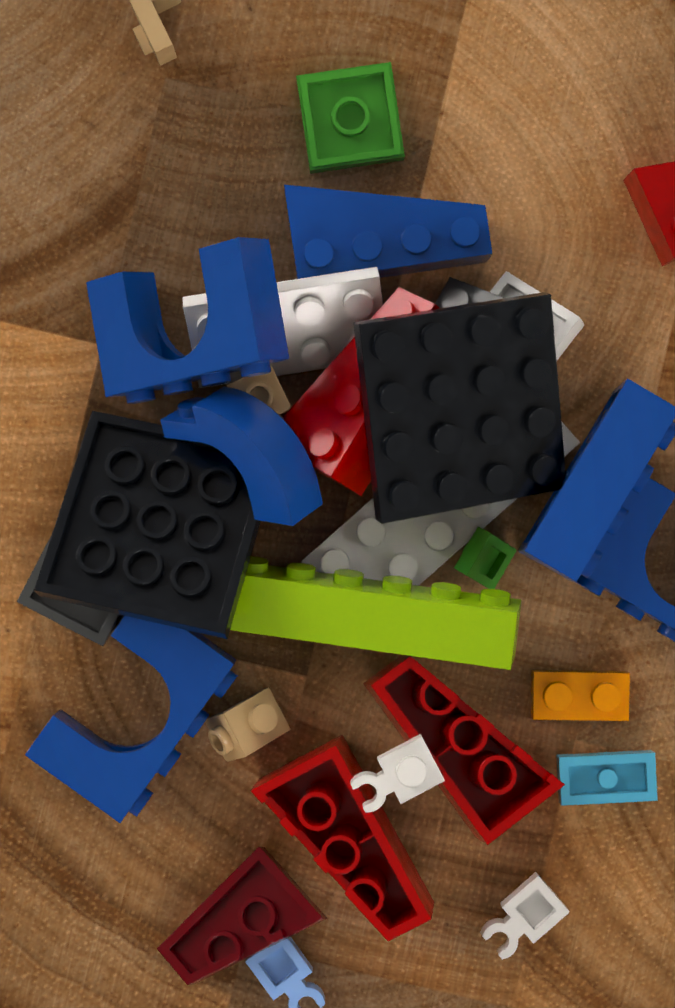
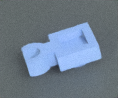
M291 937L245 959L246 964L273 1001L285 993L289 998L288 1008H301L298 1002L306 996L312 997L320 1008L325 1005L323 990L317 984L305 981L304 978L313 972V967Z

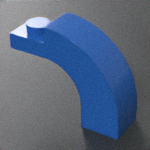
M224 386L206 398L195 397L180 402L176 411L160 420L165 438L211 445L220 450L233 462L246 484L254 520L294 526L323 504L316 472L301 441L290 426L272 408L256 397L244 391Z

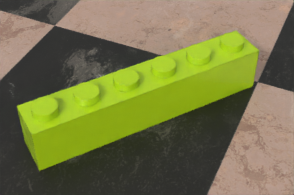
M251 556L230 629L232 631L511 670L516 652L522 600L510 598L511 594L509 592L499 589H483L481 594L462 592L461 586L453 583L436 582L431 587L412 585L411 579L402 576H385L383 581L364 578V574L356 570L339 569L334 574L315 572L316 567L306 563H290L284 568L270 566L267 559Z

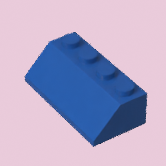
M630 379L625 380L615 388L568 466L566 478L562 482V488L553 491L518 552L572 582H577L580 575L589 578L603 555L601 551L597 550V547L604 535L608 532L614 536L629 512L622 505L631 490L640 493L652 475L654 467L649 465L648 462L657 447L665 450L675 436V422L673 421L675 419V406Z

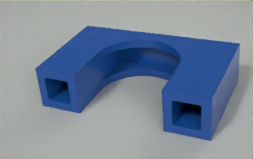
M237 237L199 249L208 303V318L200 342L187 355L182 354L174 347L165 332L154 272L122 271L86 282L105 396H126L127 404L148 402L156 399L155 391L163 389L164 395L193 391L192 382L201 380L202 387L231 382L230 373L240 371L241 377L271 373V363L288 360L289 353L269 239Z
M649 478L641 492L637 493L631 490L622 505L629 512L615 535L613 536L606 532L598 545L597 550L601 551L603 555L589 578L580 575L575 583L599 597L603 590H606L620 599L616 605L618 609L639 621L646 614L661 623L657 630L658 633L675 642V606L666 602L656 593L649 582L645 568V553L649 540L673 502L675 493Z
M128 616L123 617L110 636L152 665L163 677L170 695V713L164 729L156 737L145 743L133 746L116 745L100 738L63 710H59L51 717L25 754L29 759L119 823H121L128 812L136 817L153 795V792L146 788L156 773L165 778L181 755L174 748L185 733L192 738L196 735L210 715L203 710L205 704L213 694L221 699L238 676L230 670L235 664L236 659L202 634Z

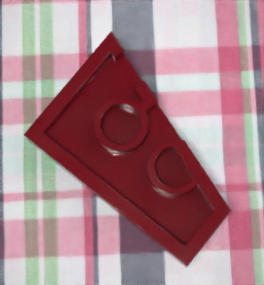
M259 846L157 950L187 985H194L328 918L266 848Z

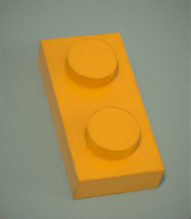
M531 670V718L533 720L629 721V672Z

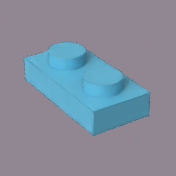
M652 750L556 755L557 778L565 784L558 790V799L561 806L658 801L655 752Z

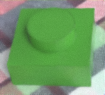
M477 527L472 538L464 547L454 569L488 589H495L517 550L490 532Z

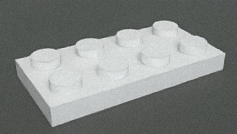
M371 267L276 282L289 359L271 363L270 366L274 369L276 376L327 368L355 337L353 322L370 320L382 307L383 302L378 268ZM206 293L182 297L192 350L200 342L207 324L208 303ZM240 371L230 373L231 382L229 383L243 378ZM201 380L198 381V382H199V387H200V388H204V387H202Z

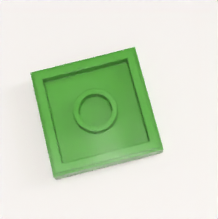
M391 62L296 76L310 174L404 160L405 154Z

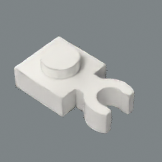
M419 734L377 756L382 771L378 773L371 771L360 772L351 779L350 784L353 790L363 784H371L375 787V796L362 803L365 813L378 810L384 804L386 795L395 792L400 804L444 782L445 779L422 735Z
M535 872L500 902L501 907L508 915L503 919L494 918L483 925L480 932L485 940L491 938L496 932H503L507 935L506 942L497 949L498 955L503 960L514 954L518 947V938L524 933L534 944L570 911L538 873Z

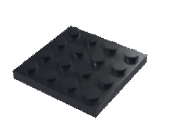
M542 292L353 322L375 518L378 522L384 524L557 491L562 488V482L566 478L551 294Z
M92 411L34 591L38 596L228 639L261 523L259 520H254L248 490L242 475L225 454L211 445L165 438L162 425Z

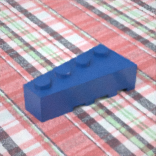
M284 185L297 279L377 267L379 277L383 278L487 263L492 255L485 205Z

